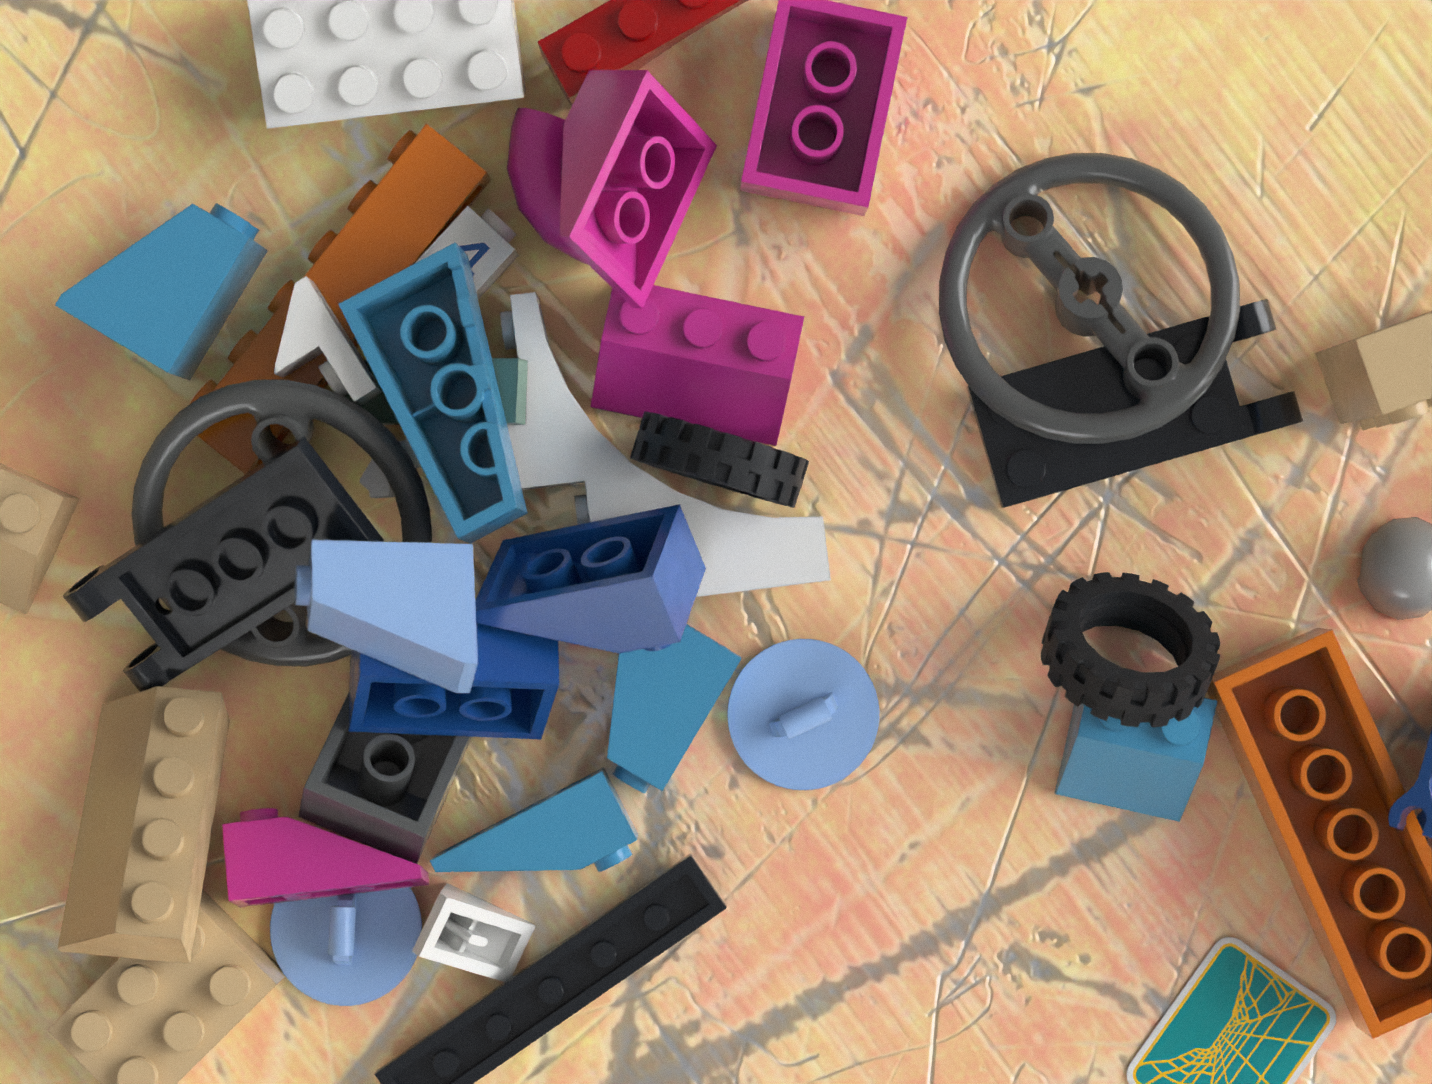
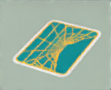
M1225 937L1214 944L1127 1068V1081L1129 1084H1294L1336 1024V1013L1328 1002L1244 942L1234 937Z

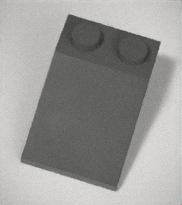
M348 693L304 786L298 817L377 850L418 864L472 737L349 732Z

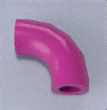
M519 107L516 110L511 126L507 172L518 209L545 243L581 263L587 264L559 236L563 127L565 120L542 111Z

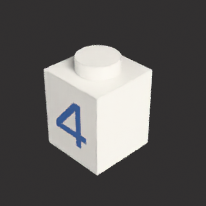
M467 206L415 263L456 242L468 255L479 299L519 256L517 251L509 244L516 236V233L489 208L480 217Z

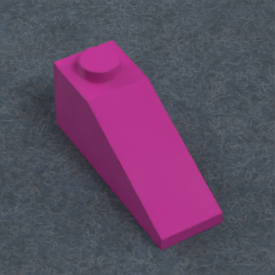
M275 808L243 811L239 813L240 822L222 824L228 901L238 907L429 885L428 872L421 865L287 816L279 817L278 809Z

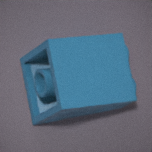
M215 203L210 213L195 204H191L63 292L55 306L165 372L191 380L268 250L254 241L259 229L220 204Z

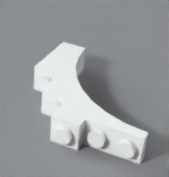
M536 292L510 295L512 311L500 312L505 350L517 349V358L528 361L526 424L507 425L522 490L585 483L586 494L575 496L578 525L680 504L706 567L696 597L831 580L823 516L772 518L721 509L673 490L632 464L595 428L570 392L549 345L541 304Z

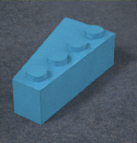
M455 242L339 303L457 538L471 544L528 514L469 258L461 247Z

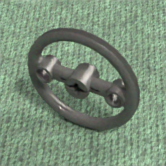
M1070 153L1044 158L1015 170L993 184L972 204L956 227L945 252L939 279V316L944 341L956 368L971 390L994 412L1017 427L1044 438L1077 444H1105L1132 439L1158 429L1184 413L1206 392L1222 369L1235 338L1240 312V281L1234 254L1222 227L1206 205L1184 184L1160 169L1132 158L1106 153ZM1075 183L1104 184L1120 187L1145 196L1158 204L1185 228L1197 245L1205 263L1210 283L1211 302L1207 331L1199 351L1191 363L1183 364L1179 362L1178 354L1174 347L1166 340L1156 337L1150 338L1120 304L1123 286L1122 278L1117 269L1106 260L1100 258H1081L1053 226V210L1045 199L1038 196L1040 192ZM1030 216L1041 222L1044 229L1036 235L1024 236L1013 230L1011 223L1019 217ZM995 231L999 233L1005 248L1018 257L1029 258L1057 290L1055 310L1061 325L1072 334L1083 337L1096 336L1124 368V384L1132 395L1140 399L1139 404L1127 409L1106 413H1074L1054 409L1023 395L1011 387L993 370L980 351L971 330L967 310V283L971 264L982 240L988 232ZM1078 290H1081L1087 296L1097 291L1101 294L1099 304L1097 305L1090 298L1082 303L1076 300ZM1142 358L1157 359L1165 366L1167 375L1160 380L1150 381L1138 375L1134 364Z
M252 380L227 385L201 396L181 410L155 438L142 461L134 485L131 515L135 545H138L164 528L163 499L170 471L185 447L204 430L234 415L244 413L253 415L256 420V427L251 438L252 448L263 463L291 445L281 442L273 435L270 428L271 424L287 427L295 436L296 441L304 436L309 442L314 432L313 420L316 419L329 424L350 437L370 455L383 472L394 493L400 513L402 542L431 543L430 507L423 481L409 454L392 432L370 412L344 396L316 385L290 380ZM160 598L169 608V610H172V608L167 603L166 598ZM295 603L284 609L289 613L293 622H283L272 616L220 649L252 662L273 666L296 667L334 662L350 656L352 653V649L309 632L306 626L307 606L295 605Z

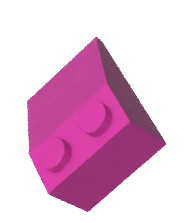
M589 70L563 127L559 236L632 308L643 309L717 145L648 70Z

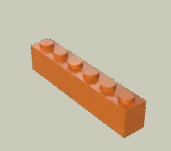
M428 124L422 128L418 135L412 130L403 135L387 158L393 164L378 185L369 180L357 192L347 208L353 214L350 220L338 234L333 230H329L317 242L308 256V260L314 265L305 276L315 282L356 349L359 344L339 303L415 264L467 206L470 207L491 181L487 171ZM289 280L270 302L268 310L274 315L259 334L251 329L234 346L228 356V360L234 365L219 384L212 379L209 380L194 396L190 404L201 396L227 385L252 380H290L316 385L325 389L328 383L319 369L321 364L328 361L324 353L283 378L274 373L295 282L293 280ZM249 413L234 415L224 419L197 435L244 474L262 464V461L257 457L252 448L251 438L256 427V420ZM270 425L271 432L281 442L291 431L283 425Z

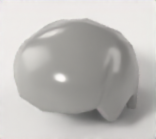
M1418 517L1393 519L1382 525L1377 532L1372 533L1364 545L1361 570L1357 583L1362 594L1377 612L1397 620L1423 617L1432 610V523Z

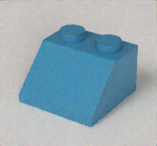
M1204 698L1200 707H1193L1191 715L1186 719L1178 722L1175 718H1172L1167 726L1151 728L1149 722H1140L1138 727L1121 725V719L1108 716L1106 721L1091 715L1092 709L1084 704L1078 707L1074 705L1055 794L1180 822L1204 764L1217 701Z

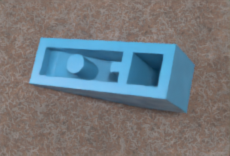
M603 767L435 854L430 862L435 872L581 870L592 863L595 864L598 872H602L633 855L628 845L637 841L639 834Z

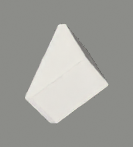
M447 883L440 891L412 952L425 959L505 982L512 977L536 926L523 918Z

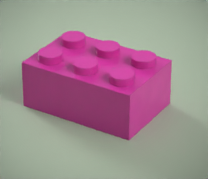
M778 0L740 191L865 216L869 207L908 17L828 0Z

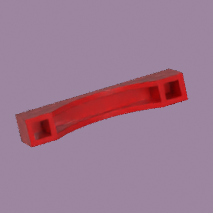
M610 0L539 40L538 46L541 55L572 107L589 70H639L675 44L749 0Z

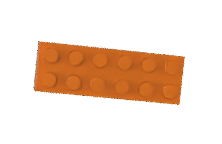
M1315 628L1214 673L1207 693L1210 699L1217 701L1215 711L1356 1027L1374 1039L1432 1013V851L1425 836L1422 835L1423 831L1414 811L1408 814L1403 831L1389 826V811L1394 802L1405 794V790L1333 629Z

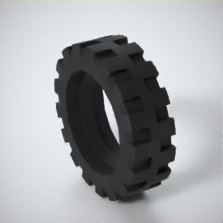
M644 411L630 459L652 467L795 508L809 464L807 459L783 450L771 448V446L647 411Z
M1110 572L1094 574L1090 581H1086L1083 577L1075 580L1070 584L1068 592L1062 590L1057 596L1041 642L1043 644L1041 661L1043 665H1049L1050 667L1047 676L1055 687L1062 686L1066 690L1064 697L1077 707L1084 704L1091 708V715L1106 721L1108 716L1121 719V725L1128 727H1138L1140 722H1149L1151 728L1167 726L1172 718L1179 722L1189 717L1193 707L1199 708L1202 704L1220 660V654L1217 653L1220 647V638L1217 632H1211L1212 621L1204 611L1197 612L1193 608L1194 601L1182 592L1175 595L1168 591L1169 585L1155 579L1152 580V583L1139 580L1140 575L1122 573L1121 577H1112ZM1100 626H1120L1139 631L1158 641L1173 655L1178 667L1166 672L1148 673L1120 667L1100 656L1086 642L1083 632Z

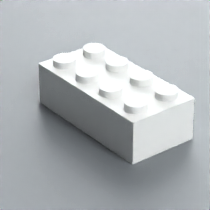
M247 0L267 129L524 98L526 87L514 0Z

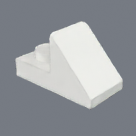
M305 276L294 284L274 373L283 378L324 353L328 361L321 364L319 369L333 392L342 396L349 394L354 402L362 405L383 391L315 282Z

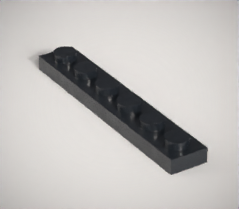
M690 853L386 1063L374 1075L381 1084H474L724 911L727 905Z

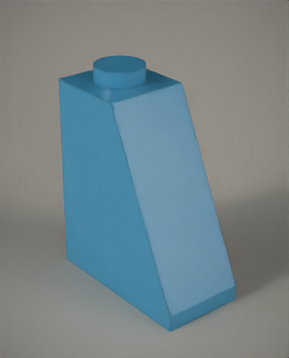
M688 624L685 626L681 641L673 643L665 649L659 651L641 649L619 653L607 759L617 764L612 774L642 793H646L650 785L663 791L741 661V656Z

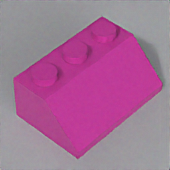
M653 285L643 309L632 308L612 288L601 338L590 407L638 418L643 417L644 411L653 412L733 434L750 441L777 446L804 316Z

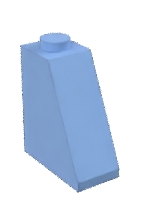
M311 540L308 565H296L295 605L307 606V627L309 632L455 693H470L478 664L473 544Z

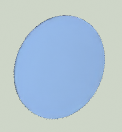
M792 639L764 649L754 656L742 669L729 697L728 728L739 756L762 779L786 789H820L835 784L850 775L867 757L878 732L879 702L868 673L848 652L821 640Z
M410 887L275 903L270 921L272 950L286 978L298 990L312 999L337 1006H354L368 1003L393 990L406 977L415 963L417 955L412 950L422 931V917L419 904Z

